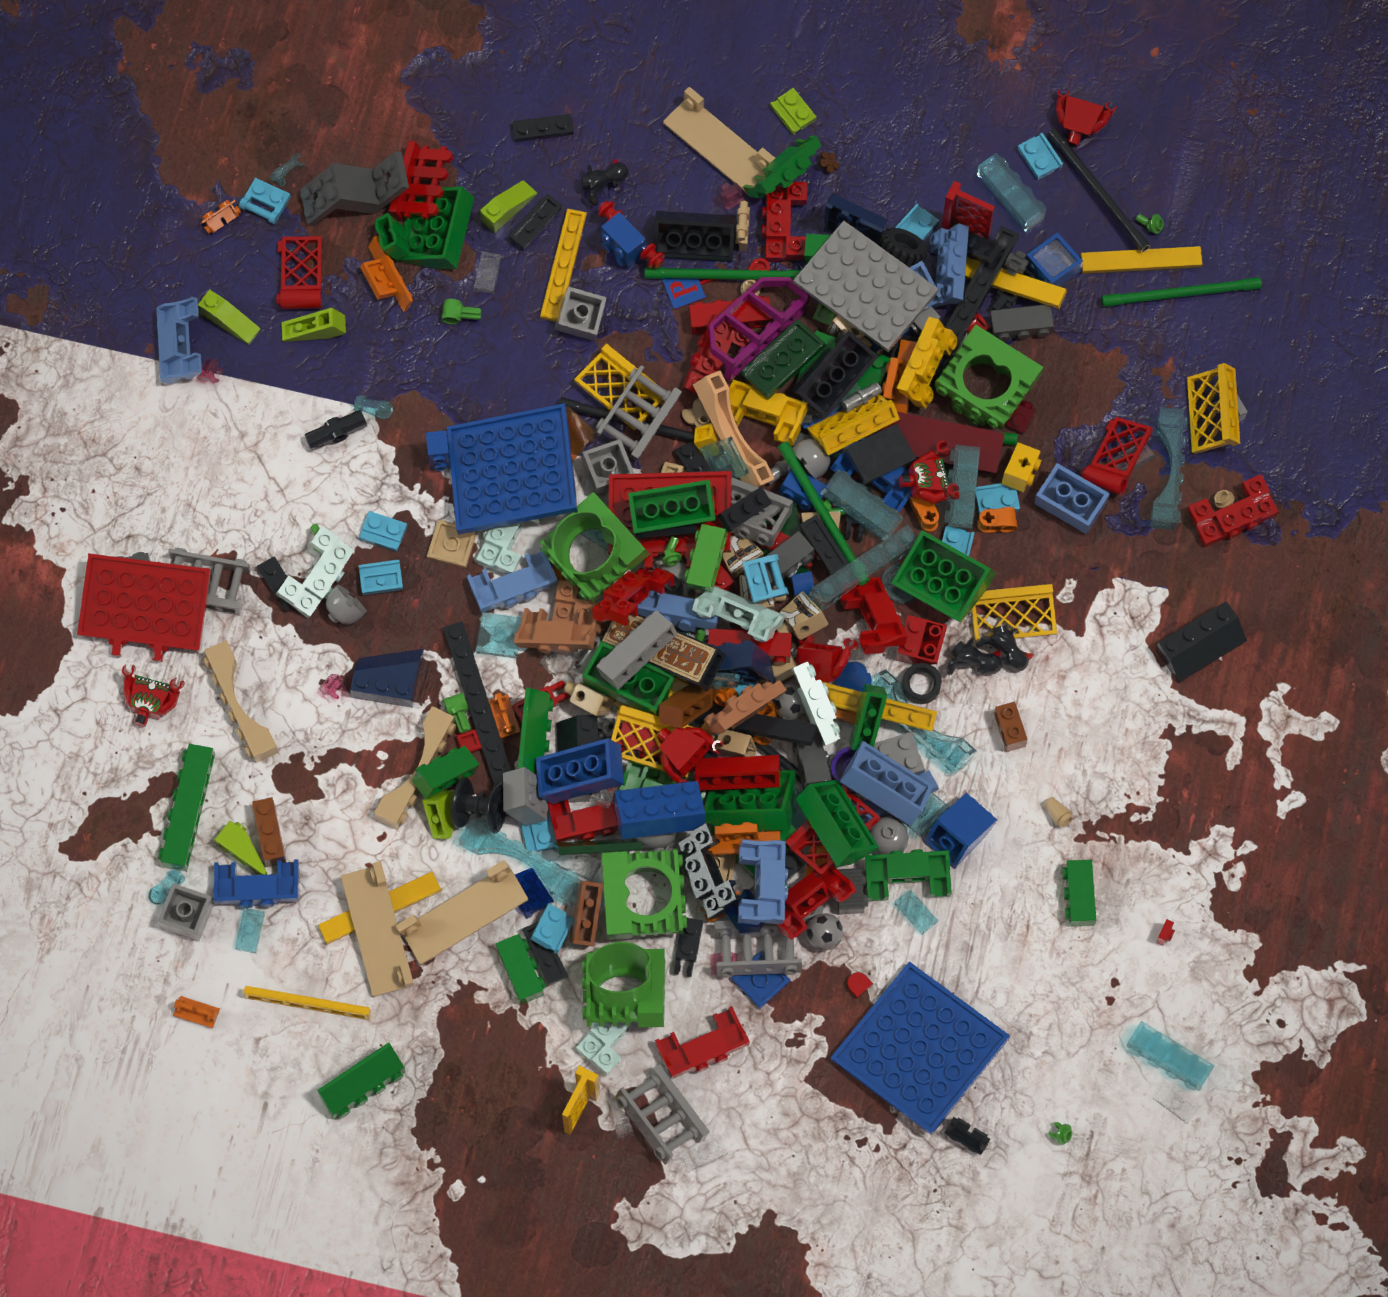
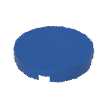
M848 662L841 675L835 680V685L862 692L864 683L872 685L871 675L867 673L864 664Z

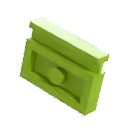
M794 88L770 103V107L793 135L817 120V116Z

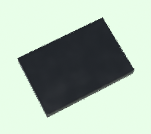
M898 424L890 426L844 449L863 485L916 460Z

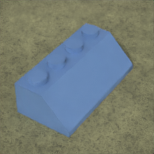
M864 741L860 744L847 765L840 780L847 787L910 826L923 812L933 787L931 783Z

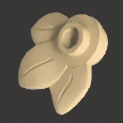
M700 398L694 401L692 409L682 410V417L688 424L699 427L712 423Z

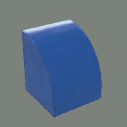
M812 572L794 574L791 577L794 598L803 591L812 601H816Z

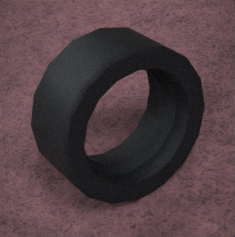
M913 664L904 673L902 681L903 693L913 703H930L940 693L941 675L930 664ZM923 672L933 678L934 687L931 692L921 695L915 693L910 688V679L914 674Z

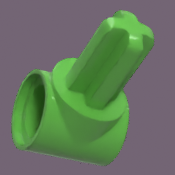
M446 299L443 305L442 321L447 324H458L462 319L480 320L482 311L480 308L463 307V303L459 300Z
M463 692L444 698L443 702L446 711L454 716L459 732L465 733L470 731L471 727L466 716L469 709Z

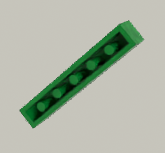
M189 743L188 749L183 751L182 762H184L183 769H179L177 781L180 782L178 789L175 788L173 792V801L175 803L168 813L170 823L169 827L164 830L163 840H165L164 848H160L158 860H161L160 862L164 868L188 871L215 758V751L211 747Z

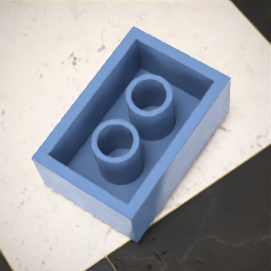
M1057 463L1036 494L1034 504L1087 534L1107 504L1110 493Z

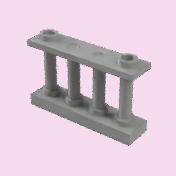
M642 365L639 369H633L628 377L631 381L606 419L601 418L595 427L598 430L596 433L598 437L604 431L617 440L621 439L622 443L630 448L632 452L630 458L635 461L639 459L682 392L676 387L673 391H666L643 376L641 373L644 370V366ZM638 381L661 396L662 400L665 401L662 408L654 407L630 390L635 382ZM624 399H629L652 414L651 417L654 418L652 423L645 425L619 408ZM614 414L641 431L640 434L643 437L639 442L637 440L633 441L608 425Z
M183 548L169 549L168 553L170 559L174 560V564L182 565V562L194 563V567L202 568V565L214 567L208 591L206 610L240 616L242 608L236 596L242 573H251L249 563L242 559H235L233 561L191 553ZM222 569L234 571L229 594L225 599L218 598L216 595Z
M738 920L715 921V939H722L723 962H717V976L732 977L733 975L779 973L793 975L802 973V959H795L794 939L790 940L780 933L775 924L761 922L759 925L738 923ZM774 936L785 937L786 959L774 960L772 939ZM752 937L764 938L765 960H752ZM731 938L743 939L744 961L731 962Z
M659 1064L648 1075L649 1081L630 1093H627L624 1087H622L615 1098L618 1106L625 1110L654 1149L655 1156L666 1165L673 1157L671 1151L690 1139H695L698 1144L706 1139L710 1131ZM652 1088H657L662 1097L640 1110L633 1100ZM666 1104L669 1105L674 1111V1115L653 1127L646 1117ZM677 1122H682L687 1132L665 1144L659 1134Z

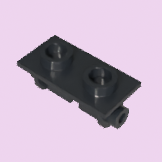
M953 1117L944 1133L952 1140L968 1147L970 1151L981 1155L990 1141V1138L987 1137L988 1134L977 1128H974L971 1133L968 1131L971 1126L969 1123L959 1117Z

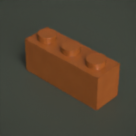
M689 684L660 703L658 708L660 724L678 728L686 726L713 707V688L709 687L706 692Z
M273 797L252 801L266 867L277 865V860H282V863H286Z
M579 880L570 943L594 946L603 883Z

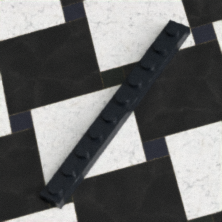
M1003 226L1000 227L993 242L998 243L1002 249L992 264L985 261L980 263L964 292L963 300L958 303L945 328L954 332L957 337V345L952 350L950 356L943 354L929 385L933 391L936 389L935 381L941 376L942 371L946 369L950 360L954 357L1009 254L1018 241L1019 233Z
M463 621L445 626L443 630L495 786L496 783L503 782V773L511 771Z

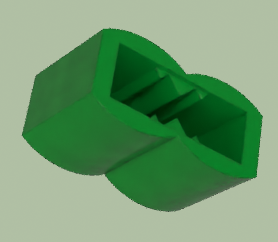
M388 213L377 218L375 228L380 235V247L396 261L408 255L409 245L404 239L405 230L402 224Z

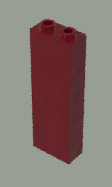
M897 412L900 420L881 429L882 431L898 424L916 458L921 457L932 449L936 450L938 442L943 440L946 441L947 445L942 447L941 450L945 448L950 449L948 455H938L942 457L943 464L992 474L997 473L1005 433L902 412Z

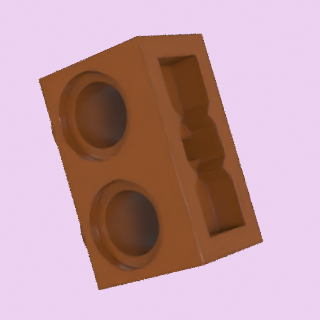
M1015 701L996 706L994 717L1005 751L1009 752L1026 747L1028 739Z

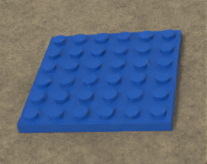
M565 403L447 426L456 531L458 535L577 512L573 461Z
M909 961L831 1056V1061L932 1136L1007 1043L1010 1035Z

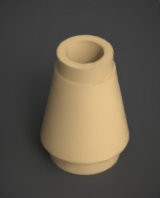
M1054 797L1049 798L1044 803L1057 826L1064 828L1074 819L1072 811Z

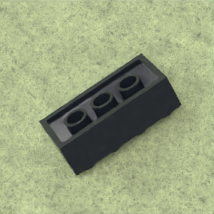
M656 211L654 227L655 251L657 253L663 252L667 258L733 262L736 216Z
M843 329L793 387L792 391L815 411L827 418L879 356L850 330Z
M1225 601L1159 641L1156 652L1177 682L1180 683L1247 642L1238 616L1228 602Z
M576 715L556 722L558 752L599 741L598 717L595 715ZM601 791L571 798L568 801L569 803L601 801Z

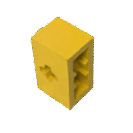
M1018 442L1004 472L1001 484L1024 493L1027 485L1031 487L1035 477L1032 474L1033 471H1038L1042 460L1039 459L1041 451Z

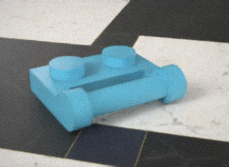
M255 178L246 195L241 199L239 209L249 210L268 219V222L275 224L290 200L291 195ZM251 200H254L271 209H274V211L270 212L250 202Z
M778 554L742 563L753 603L789 594L787 587L784 586L778 565ZM765 564H770L777 590L772 591Z

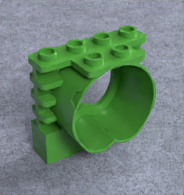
M975 325L963 341L962 347L955 353L954 358L950 360L946 369L942 371L941 376L935 381V388L942 396L947 395L950 397L952 409L960 415L964 414L973 424L984 427L987 422L991 427L1002 430L1005 423L1018 408V405L1024 400L1026 394L1031 391L1041 377L1043 366ZM988 364L996 370L997 374H1003L1011 378V384L1003 395L994 399H981L968 391L963 381V372L974 365Z
M594 492L577 506V512L565 517L558 524L556 530L548 533L549 536L540 541V544L543 546L540 550L573 587L578 585L582 589L579 591L581 596L586 601L591 599L593 603L597 601L596 598L604 594V591L622 577L629 569L632 571L650 555ZM587 530H600L603 533L604 541L607 544L613 545L611 555L599 568L589 572H577L573 568L569 556L573 541L578 535Z
M678 849L642 853L640 851L635 853H627V851L602 853L607 940L633 938V936L645 937V935L683 934V928H687L686 915L682 916V913H686L685 895H681V893H684V875H679V867H683L682 854H678ZM645 871L655 872L665 876L670 881L672 887L671 899L662 911L653 915H640L627 907L626 901L630 891L625 885V880L633 874Z
M613 942L598 948L594 952L587 953V959L582 961L583 973H586L582 977V989H586V991H583V1003H587L586 1007H582V1018L587 1020V1026H592V1023L600 1022V1026H604L605 1022H612L613 1026H617V1022H625L626 1026H630V1022H638V1027H664L665 949H643L631 942ZM619 976L633 977L643 983L639 987L628 991H610L600 987L607 980Z

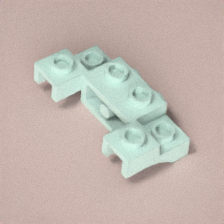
M541 519L531 520L539 525L541 523ZM525 522L486 529L483 535L485 543L476 558V563L505 574L515 572L514 570L517 564L521 562L522 556L510 550Z
M323 526L320 527L309 544L320 551L322 555L304 582L301 584L288 575L276 593L277 596L288 602L307 618L312 615L323 597L327 599L328 594L333 589L331 586L334 581L338 583L345 573L342 569L354 552V549L340 541L337 535Z
M714 586L713 593L705 591L701 596L697 597L692 608L702 618L708 619L717 615L724 621L736 623L743 629L749 630L747 634L752 635L753 639L760 642L772 639L775 630L782 627L785 615L753 603Z
M808 662L793 667L791 670L795 673L800 688H797V692L810 723L817 725L823 745L825 746L837 741V739H840V729L836 722L833 723L837 711L834 703L830 702L827 697L829 692L826 684L822 683L821 680H815V669Z
M600 1022L592 1023L590 1033L576 1047V1050L608 1076L614 1066L622 1061V1058L612 1048L636 1022H630V1026H626L625 1022H617V1026H613L612 1022H605L604 1026H600Z

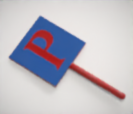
M666 278L662 281L673 308L676 310L705 299L706 296L701 285L716 279H705L699 282V279Z

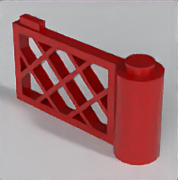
M322 236L282 237V241H278V253H282L281 290L276 296L277 306H281V309H321ZM318 242V247L312 252L305 247L309 243ZM286 243H295L299 247L291 253L286 248ZM301 250L308 254L302 261L295 256ZM311 258L317 262L313 269L305 265ZM291 259L298 263L292 270L286 266V263ZM301 267L308 272L302 278L295 274ZM291 276L298 281L295 285L286 286V280ZM310 276H313L317 279V285H308L305 281Z
M1115 417L1114 420L1110 419L1106 427L1108 432L1091 465L1082 469L1080 477L1105 491L1122 495L1127 488L1128 478L1147 444L1153 428ZM1118 424L1126 426L1128 429L1118 434L1115 431ZM1140 430L1145 432L1144 436L1135 439L1133 433ZM1131 435L1133 441L1122 445L1120 438ZM1117 440L1119 446L1108 450V443ZM1135 445L1137 448L1136 452L1127 455L1124 449ZM1122 451L1125 457L1114 461L1111 455ZM1109 456L1110 463L1105 465L1099 464L1100 459ZM1127 461L1128 467L1126 471L1117 469L1116 465Z

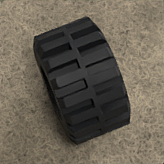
M901 228L886 229L877 244L909 268L921 261L924 263L929 254L928 246L921 238Z

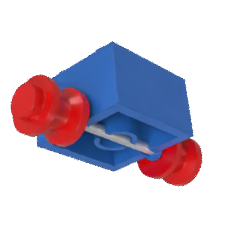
M613 201L602 203L598 209V215L601 218L606 217L608 219L601 226L603 248L608 253L611 252L615 256L617 263L620 266H625L628 270L644 259L649 261L648 267L650 269L659 268L664 263L665 255L663 252L657 253L654 243L646 246V239L623 216L622 210L616 211L614 209L615 203Z

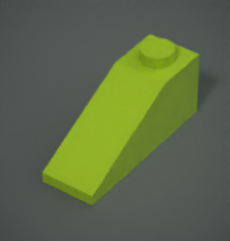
M524 180L494 197L480 210L481 221L496 233L537 195V192Z
M210 289L198 304L202 316L250 345L261 330L260 327L232 304Z
M334 308L282 322V341L284 342L329 339L346 334L345 315Z
M229 820L214 839L216 845L257 875H268L246 832L247 829L241 823H233Z

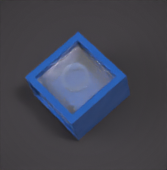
M1058 232L1026 255V260L1029 261L1027 268L1037 275L1038 280L1059 287L1081 272L1083 260Z

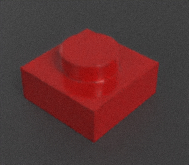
M1166 919L1156 943L1164 946L1166 940L1171 941L1175 932L1172 929L1174 922Z

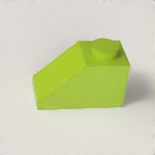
M444 790L428 799L422 800L433 839H449L452 836L454 824L451 807L454 791Z

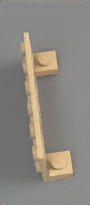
M691 87L684 91V101L663 121L666 127L744 192L743 186L745 184L756 185L757 182L754 177L756 175L765 176L762 170L775 159L763 147L758 152L707 111L704 108V98Z
M505 860L486 870L489 876L423 916L417 918L413 914L395 925L399 933L405 937L421 965L528 901L527 895Z
M381 861L373 863V867L341 875L372 996L375 997L414 986L401 936L395 926L397 921Z

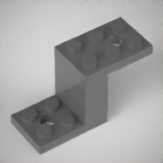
M395 151L373 169L338 163L330 165L300 189L307 225L314 226L335 209L376 214L409 188L402 152Z

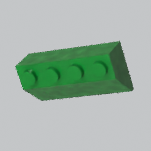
M710 480L628 493L634 534L716 521L715 500Z
M601 641L582 675L583 684L637 710L659 716L658 708L660 703L668 699L675 676L646 663L617 690L601 677L596 667L600 660L615 648Z
M532 688L525 689L518 769L525 767L535 775H537L536 758L544 756L545 752L549 753L550 740H546V732H551L552 720H548V711L553 712L554 699H550V693Z
M838 780L809 784L796 798L800 809L804 812L811 827L815 830L837 867L852 865L879 848Z
M388 1042L317 1091L333 1118L337 1119L339 1117L342 1119L356 1105L360 1107L368 1101V1097L374 1093L378 1095L386 1089V1085L390 1082L396 1083L401 1080L406 1071L396 1052Z

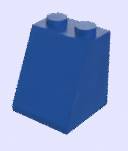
M965 793L936 820L924 843L934 851L949 850L950 865L955 869L992 830L997 819L968 793Z

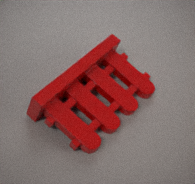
M408 141L403 161L409 188L391 201L389 213L394 219L404 221V217L410 218L411 215H419L423 219H428L429 216L438 214L439 208L433 203L434 198H441L444 194V190L438 185V182L446 180L449 176L448 171L443 168V164L450 163L454 158L446 146H441V149H429L428 145H423V148H421L416 141ZM425 162L437 163L436 167L425 166ZM420 180H432L431 185L420 184ZM416 197L427 198L426 202H415Z

